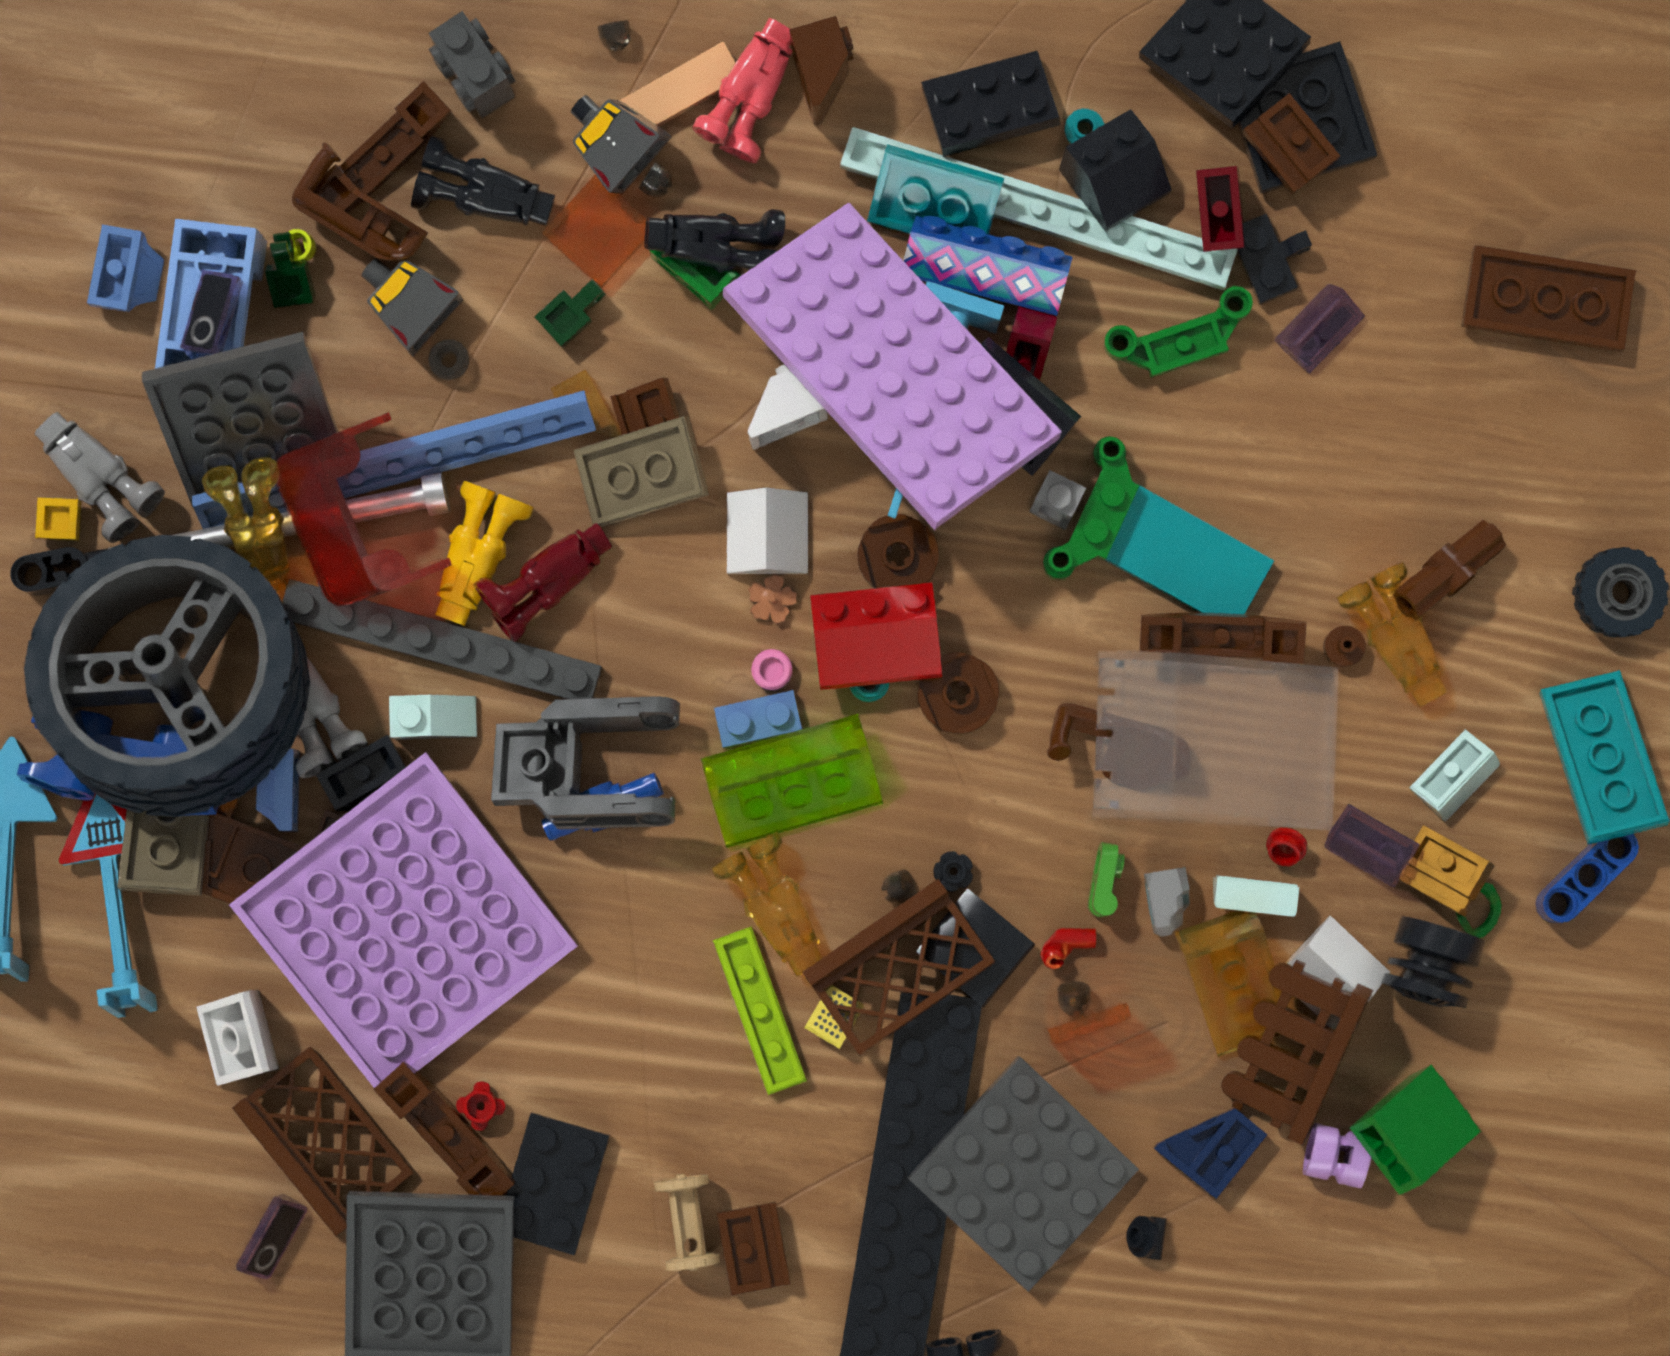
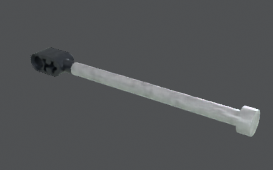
M440 472L421 476L422 485L172 536L191 537V541L200 538L227 548H234L427 509L429 516L450 512V504L444 476ZM65 547L25 555L13 563L10 577L13 584L26 593L35 596L51 594L55 592L63 580L67 582L70 575L65 571L55 572L53 566L58 569L68 568L72 566V559L83 565L93 556L110 548L84 553L73 547ZM34 565H39L42 571L40 581L33 586H28L25 581L27 570Z

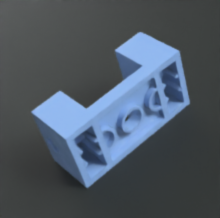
M175 219L155 369L244 347L252 281H262L267 240L257 228ZM205 274L226 277L232 280L211 349L189 346L184 343Z

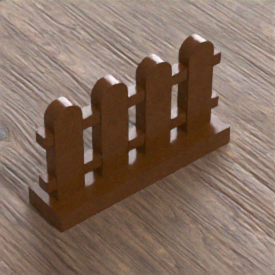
M1296 960L1293 966L1288 963H1278L1271 969L1269 981L1273 987L1282 991L1277 1002L1271 999H1263L1254 1007L1253 1017L1255 1021L1266 1027L1262 1038L1247 1035L1241 1039L1237 1046V1053L1242 1060L1250 1063L1246 1074L1239 1071L1229 1072L1222 1080L1221 1088L1225 1095L1234 1099L1232 1107L1241 1111L1245 1104L1272 1117L1270 1125L1280 1129L1282 1123L1291 1126L1292 1128L1287 1138L1303 1145L1317 1118L1373 990L1358 983L1353 992L1350 993L1342 989L1345 981L1335 978L1332 984L1303 971L1306 963ZM1294 996L1321 1009L1317 1019L1314 1020L1288 1008L1291 997ZM1331 1014L1340 1018L1336 1029L1326 1025ZM1277 1032L1305 1045L1301 1056L1299 1057L1272 1044L1275 1033ZM1314 1051L1324 1054L1320 1065L1310 1062ZM1260 1068L1288 1081L1285 1092H1281L1256 1080ZM1298 1087L1308 1091L1304 1101L1294 1098Z

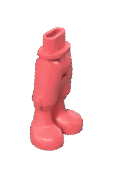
M768 18L762 32L754 33L753 39L746 46L728 76L721 80L719 88L720 101L714 110L708 115H700L696 118L692 127L696 134L710 143L720 144L719 148L741 160L750 163L758 161L761 149L752 140V131L756 120L764 118L771 111L772 100L780 86L789 57L793 52L789 48L790 28L777 20ZM742 103L741 112L729 130L727 126L735 107Z

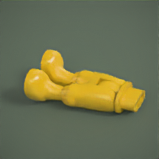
M463 481L460 488V494L466 502L463 525L460 524L455 527L449 535L450 548L445 561L440 588L436 596L441 597L435 613L437 616L463 626L466 625L471 609L476 611L478 608L476 605L481 600L473 584L484 577L492 580L499 563L506 557V543L502 539L507 529L516 520L529 519L534 509L533 506L498 494L486 534L480 539V525L487 509L493 503L496 492L467 481Z

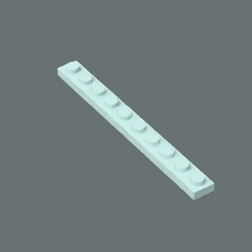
M852 127L840 163V168L877 180L887 144L1003 177L1004 182L994 214L995 218L1217 289L1224 290L1237 249L1203 252L1202 238L1134 216L1129 217L1105 232L1081 199Z

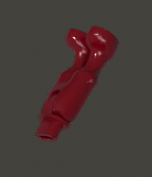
M595 523L584 532L577 529L573 534H569L548 546L522 566L520 576L515 580L500 585L484 577L477 580L473 586L481 599L492 610L491 615L497 625L511 641L515 642L525 633L530 620L541 609L548 610L556 606L567 593L575 588L593 570L595 565L598 566L601 563L599 557L611 549L612 545L602 528ZM530 591H532V593H531L532 595H531L530 597H528L526 600H524V601L521 602L520 604L516 605V604L519 603Z

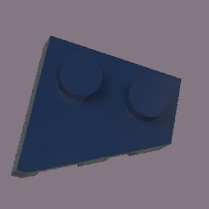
M1232 1108L1156 1143L1153 1148L1217 1199L1268 1134L1236 1108Z

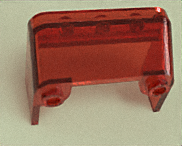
M389 412L281 455L273 466L274 481L321 593L329 603L336 606H348L452 566L450 558H438L410 570L405 558L395 550L383 549L368 555L336 478L352 472L359 463L360 449L354 435L392 420Z

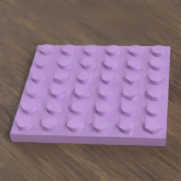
M427 752L229 904L373 1087L377 1086L403 1061H406L415 1070H420L578 946Z

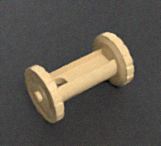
M679 1174L676 1175V1178L654 1182L655 1191L668 1192L677 1257L665 1262L667 1271L686 1269L695 1271L700 1267L720 1263L719 1254L706 1253L697 1188L709 1183L707 1174L693 1176ZM689 1238H693L697 1243L696 1249L692 1252H687L684 1249V1242Z

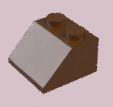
M837 16L789 30L790 47L793 51L792 56L814 125L823 122L848 76V61L854 60L852 54L854 48L848 27L840 28Z

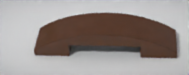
M423 81L394 108L397 112L340 166L335 164L326 172L314 193L345 212H350L364 201L351 193L354 187L368 196L374 193L419 151L452 111Z
M1227 613L1141 615L1139 656L1181 658V655L1262 658L1263 662L1304 663L1306 621Z
M403 1061L373 1088L400 1120L404 1117L458 1176L456 1181L469 1195L502 1196L515 1184L506 1168L475 1129L427 1079L406 1061Z

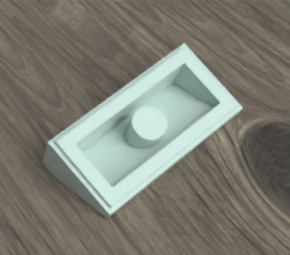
M1465 729L1409 788L1443 821H1447L1499 767L1500 762L1495 752Z
M1219 875L1213 877L1214 905L1217 908L1291 917L1297 913L1299 887L1296 884Z

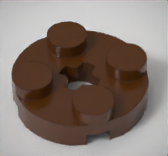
M897 514L896 518L887 515L874 521L863 534L857 553L858 565L864 579L873 588L928 583L933 578L938 564V544L932 531L919 520L905 514ZM895 544H899L901 550L908 549L910 552V556L904 559L903 566H897L895 561L888 562L886 555L892 553V546Z
M961 652L942 655V677L920 680L918 689L920 709L929 723L942 732L967 734L976 731L988 722L996 710L999 697L997 678L987 663L973 655ZM954 682H958L960 687L968 686L970 693L965 696L966 703L959 705L956 700L949 701L946 694L952 691L951 684Z

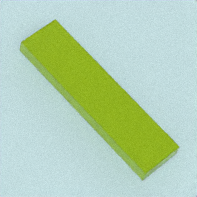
M752 926L713 940L767 1094L770 1095L806 1082L803 1068Z

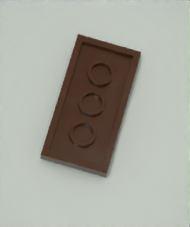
M1475 245L1472 249L1461 327L1622 352L1625 350L1636 270Z

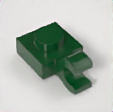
M290 232L273 234L274 242L270 243V249L275 264L267 265L265 275L274 308L314 303L316 295L307 260H294V248Z
M592 279L573 298L565 290L561 291L534 318L564 348L592 322L585 312L600 302L606 294Z

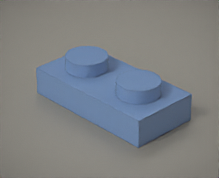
M793 690L714 708L723 748L802 731Z

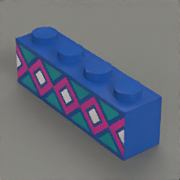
M916 216L910 231L903 261L922 281L933 282L948 288L1057 316L1073 256L1065 255L1062 250L1055 247L1046 246L1038 248L1025 244L1023 240L1012 236L1000 238L988 235L978 227L965 226L962 228L950 225L942 218L936 216Z

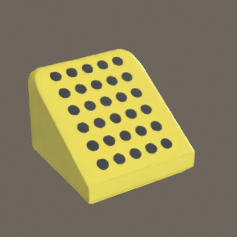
M834 986L826 990L834 1004L851 1007L853 997ZM820 1000L804 1028L840 1049L846 1036ZM858 1001L857 1008L863 1009L864 1004ZM839 1011L848 1024L850 1013ZM855 1014L853 1025L855 1024L860 1014Z

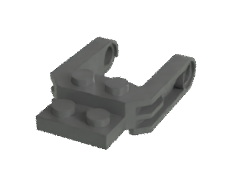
M660 696L563 699L553 701L541 713V718L537 722L496 724L491 801L495 806L535 805L557 829L661 827L673 824L675 822L676 800L673 797H670V800L661 797H637L635 793L580 795L582 762L580 735L582 733L675 729L679 726L680 703L675 699Z

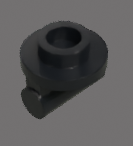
M1138 1216L1133 1219L1127 1230L1126 1240L1129 1250L1134 1256L1156 1260L1162 1259L1167 1218Z

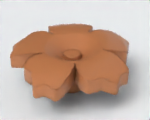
M773 574L770 578L764 579L765 587L757 582H753L752 586L748 588L750 601L756 603L750 609L754 619L766 621L769 615H771L775 624L785 622L786 616L790 613L786 606H792L797 603V593L793 592L789 586L782 589L784 583L782 576Z

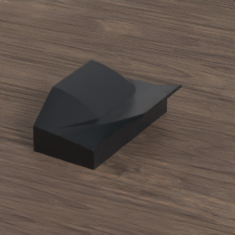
M386 735L316 774L334 809L336 811H350L406 768V765L391 737Z

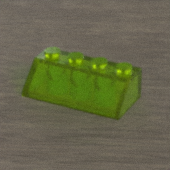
M858 714L701 758L708 790L726 848L883 804L868 744Z

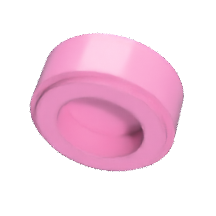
M775 649L765 650L755 657L751 668L752 676L761 688L769 691L779 690L790 681L792 665L787 655Z

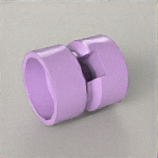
M1314 1123L1305 1150L1303 1175L1327 1180L1332 1175L1335 1176L1339 1184L1361 1189L1368 1173L1371 1156L1353 1132L1349 1131L1342 1136L1338 1128ZM1340 1150L1345 1152L1343 1163L1337 1162Z

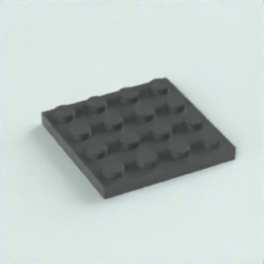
M303 332L142 372V383L192 507V496L347 454Z
M1017 1056L909 1174L907 1179L1029 1292L1139 1169L1026 1061Z
M349 1191L347 1194L345 1356H512L515 1196Z

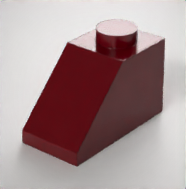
M1229 166L1196 170L1203 252L1245 248L1239 167Z
M1019 306L1006 352L1040 380L1058 314L1055 316Z

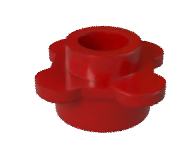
M485 1081L475 1083L473 1091L466 1097H460L456 1102L457 1111L464 1113L471 1121L472 1128L477 1131L485 1130L488 1127V1122L495 1115L503 1114L506 1108L504 1100L496 1098L490 1091V1085ZM479 1102L484 1103L485 1107L483 1110L477 1108Z

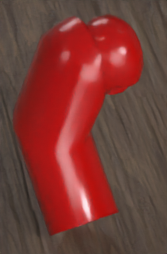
M1096 928L1057 929L1042 946L1040 956L1044 965L1049 969H1058L1063 966L1064 960L1074 948L1095 949Z

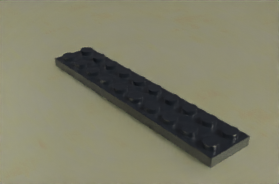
M900 994L897 1015L902 1016L910 1010L912 994ZM948 995L893 1035L840 1356H924L947 1215L907 1177L964 1115L982 1008L972 998ZM918 996L916 1005L928 997Z

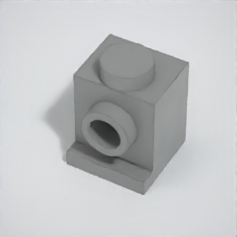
M1049 470L1029 512L1066 530L1086 488Z

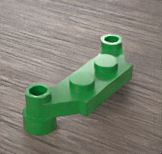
M1230 287L1220 297L1219 307L1216 312L1142 337H1137L1135 332L1128 326H1114L1105 336L1104 349L1112 359L1121 360L1148 370L1151 378L1227 353L1229 348L1226 342L1238 322L1249 314L1253 305L1252 296L1243 287ZM1236 302L1240 306V311H1231L1227 303ZM1121 340L1125 343L1126 349L1122 351L1116 350L1112 342Z
M1104 437L1094 447L1093 459L1102 471L1070 541L1063 546L1051 548L1044 556V572L1054 580L1068 578L1075 568L1095 558L1106 560L1140 486L1132 482L1126 461L1125 445L1116 437ZM1113 446L1118 454L1114 457H1109L1104 453L1103 448ZM1057 555L1064 556L1067 560V565L1059 568L1054 565L1053 558Z

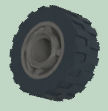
M1620 547L1599 552L1593 555V558L1590 560H1586L1582 565V570L1576 574L1574 579L1576 584L1572 590V595L1575 596L1574 607L1575 610L1579 611L1580 619L1583 623H1587L1594 632H1600L1607 637L1622 638L1642 634L1641 632L1651 629L1655 621L1663 616V609L1668 605L1669 600L1667 598L1669 585L1664 577L1666 574L1663 568H1659L1656 564L1657 561L1652 556L1648 557L1644 554V551L1639 549L1633 550L1630 547ZM1618 581L1624 583L1629 591L1628 599L1623 604L1618 603L1612 594L1613 587Z

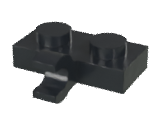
M1267 213L1243 223L1245 248H1237V254L1259 305L1297 290L1298 286L1287 263V259L1310 250L1312 243L1307 231L1295 234L1279 243Z

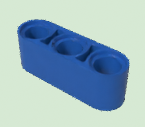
M1630 834L1619 837L1624 843L1625 850L1618 859L1612 857L1608 852L1607 845L1609 840L1589 844L1539 893L1535 903L1539 916L1545 921L1552 923L1568 922L1575 918L1635 859L1639 850L1638 840L1635 835ZM1585 864L1591 866L1596 875L1595 882L1590 887H1585L1578 879V872ZM1555 893L1563 895L1567 903L1566 910L1560 916H1556L1549 909V899Z

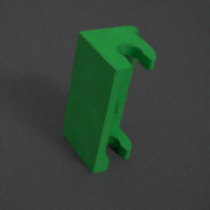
M649 250L651 258L711 310L723 299V288L741 276L733 269L719 273L711 267L692 264L671 257L665 258L661 256V251Z

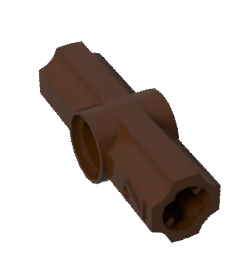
M1482 520L1454 544L1448 543L1425 562L1421 571L1409 578L1394 592L1392 596L1397 603L1398 609L1406 617L1417 621L1447 595L1448 597L1455 595L1475 577L1477 570L1486 565L1505 548L1506 543L1500 530L1493 523L1490 524Z

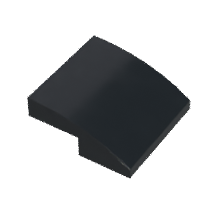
M967 888L955 905L995 960V964L964 984L960 989L984 1008L1036 944ZM949 911L931 933L953 937L956 920ZM960 927L958 938L968 939ZM928 939L925 960L948 965L952 943ZM921 944L920 947L916 950V952H917L919 955H920V952H921L922 944ZM957 944L953 966L970 969L983 960L974 947ZM938 970L946 976V971ZM952 972L950 980L953 981L961 974Z

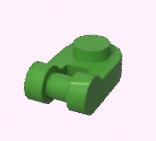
M1101 842L1098 847L1088 898L1089 912L1096 917L1109 916L1116 911L1118 906L1117 898L1112 893L1114 877L1120 878L1122 875L1125 855L1118 853V845Z

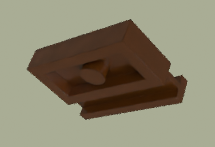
M1290 93L1242 131V134L1292 195L1340 157L1339 153Z
M662 377L629 389L627 392L619 395L610 396L622 435L680 417L668 378Z
M776 1202L717 1212L731 1296L791 1284Z

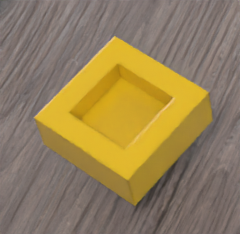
M37 497L35 538L39 540L79 541L81 501L79 499Z

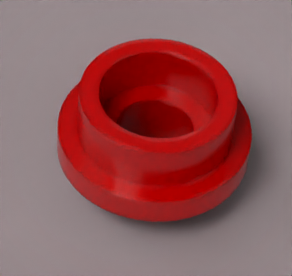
M1277 828L1269 834L1266 848L1273 862L1280 866L1288 867L1297 864L1305 857L1308 844L1305 837L1298 831L1291 828Z

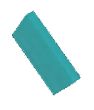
M887 144L867 222L910 234L916 216H936L945 220L947 224L962 228L965 226L978 227L989 235L1004 178Z

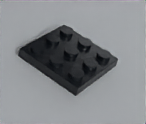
M1186 0L1139 51V59L1233 129L1309 46L1311 36L1263 0Z
M1341 41L1301 53L1237 123L1260 194L1285 187V185L1242 134V131L1289 93L1340 155L1336 162L1318 176L1377 157L1375 145Z

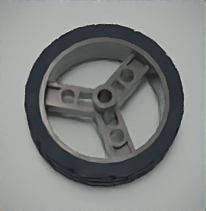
M158 535L131 540L126 546L123 543L93 556L72 572L67 582L63 580L44 604L31 631V640L28 642L24 664V676L29 708L38 730L78 780L85 784L89 790L112 805L136 813L146 811L145 815L171 817L205 812L212 806L217 808L243 796L265 779L270 770L275 769L294 743L304 720V711L307 708L310 688L309 668L304 644L294 621L276 590L256 567H251L250 562L227 547L200 538L191 541V537ZM184 597L161 636L150 635L141 639L135 646L134 651L92 653L108 630L126 615L153 602ZM240 612L255 626L258 635L259 664L254 686L245 705L232 722L224 727L197 680ZM206 620L202 626L194 628L197 622ZM186 642H191L192 644L185 658L182 659L179 651ZM134 674H142L146 682H130L129 678ZM113 675L110 681L101 684L105 677ZM160 703L188 751L166 757L141 758L116 753L94 742L87 735L81 717V707ZM205 720L201 727L191 729L197 721Z

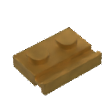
M1423 825L1410 847L1412 849L1411 854L1396 878L1465 917L1468 912L1466 911L1471 900L1474 901L1495 865Z

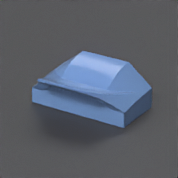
M102 224L87 299L88 305L130 312L137 305L157 300L164 258L149 246L142 231Z
M289 749L275 769L270 770L268 776L256 785V810L270 819L281 832H298L299 774L296 771V763L300 759V751L296 749Z

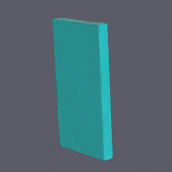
M1139 486L1105 560L1198 613L1227 614L1246 613L1274 563L1273 559L1142 486Z
M1620 670L1541 689L1539 695L1587 845L1667 826L1670 821Z

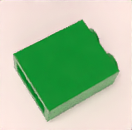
M1432 1064L1405 1078L1350 1127L1398 1195L1423 1185L1481 1132L1472 1120L1469 1112L1461 1105L1447 1086L1444 1078L1438 1074Z

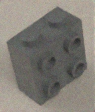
M461 11L428 33L434 46L428 49L434 58V62L446 80L452 76L455 78L451 84L468 112L476 109L483 119L515 97L511 88V84L516 82L511 74L512 71L499 51L493 55L490 51L494 48L488 40L489 36L477 18L469 21L464 12Z

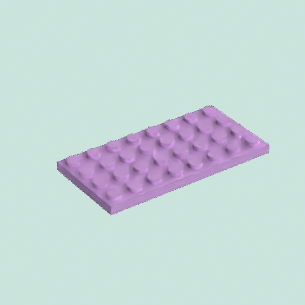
M850 203L829 215L723 288V297L934 530L1060 438L1062 431Z

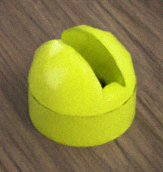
M301 229L288 231L292 237L294 260H311L316 253L314 238ZM299 238H302L305 248L304 254H302L300 243L297 240Z

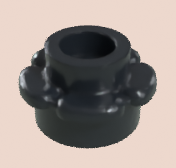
M955 851L946 852L941 855L939 863L937 862L934 865V878L936 880L939 879L947 891L955 892L958 888L964 889L972 882L973 874L971 870L973 869V864L965 854L958 855ZM951 868H957L958 873L956 875H951Z

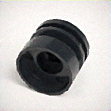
M1401 916L1393 942L1409 950L1410 954L1408 959L1389 957L1387 964L1405 971L1403 977L1384 973L1381 983L1390 986L1403 997L1440 1008L1455 1006L1466 1008L1469 998L1453 993L1451 989L1453 985L1472 989L1473 982L1456 972L1458 965L1478 967L1485 940L1445 926Z

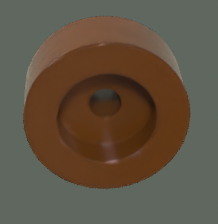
M1339 626L1327 634L1323 643L1325 657L1331 664L1338 667H1350L1362 659L1366 650V642L1362 633L1351 626ZM1344 643L1348 644V649L1344 647Z

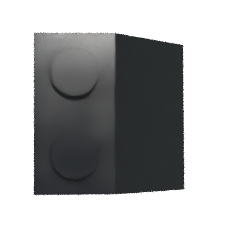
M1132 109L1065 147L1059 171L1105 232L1171 193L1172 189L1155 139Z

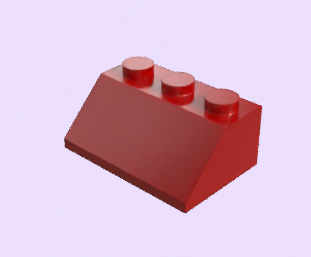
M932 582L810 595L820 690L942 677Z

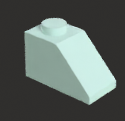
M389 696L390 737L395 740L477 737L476 696Z

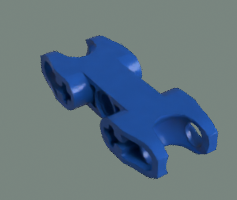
M81 710V717L87 735L94 742L116 753L141 758L166 757L188 751L172 725L156 726L153 742L110 735L113 726L111 718L99 713ZM32 716L31 723H34L35 728L38 729L36 722ZM57 754L47 762L19 764L17 776L23 782L51 791L61 797L85 801L94 798L95 793L78 780ZM212 806L209 810L205 812H199L188 815H214L217 814L218 807L214 808Z

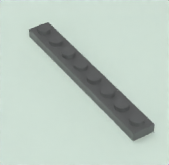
M292 579L288 581L282 601L296 624L564 699H593L602 670L600 665Z

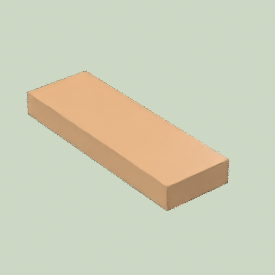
M721 42L622 98L620 101L660 127L718 94L721 80L728 76L736 62L725 43Z

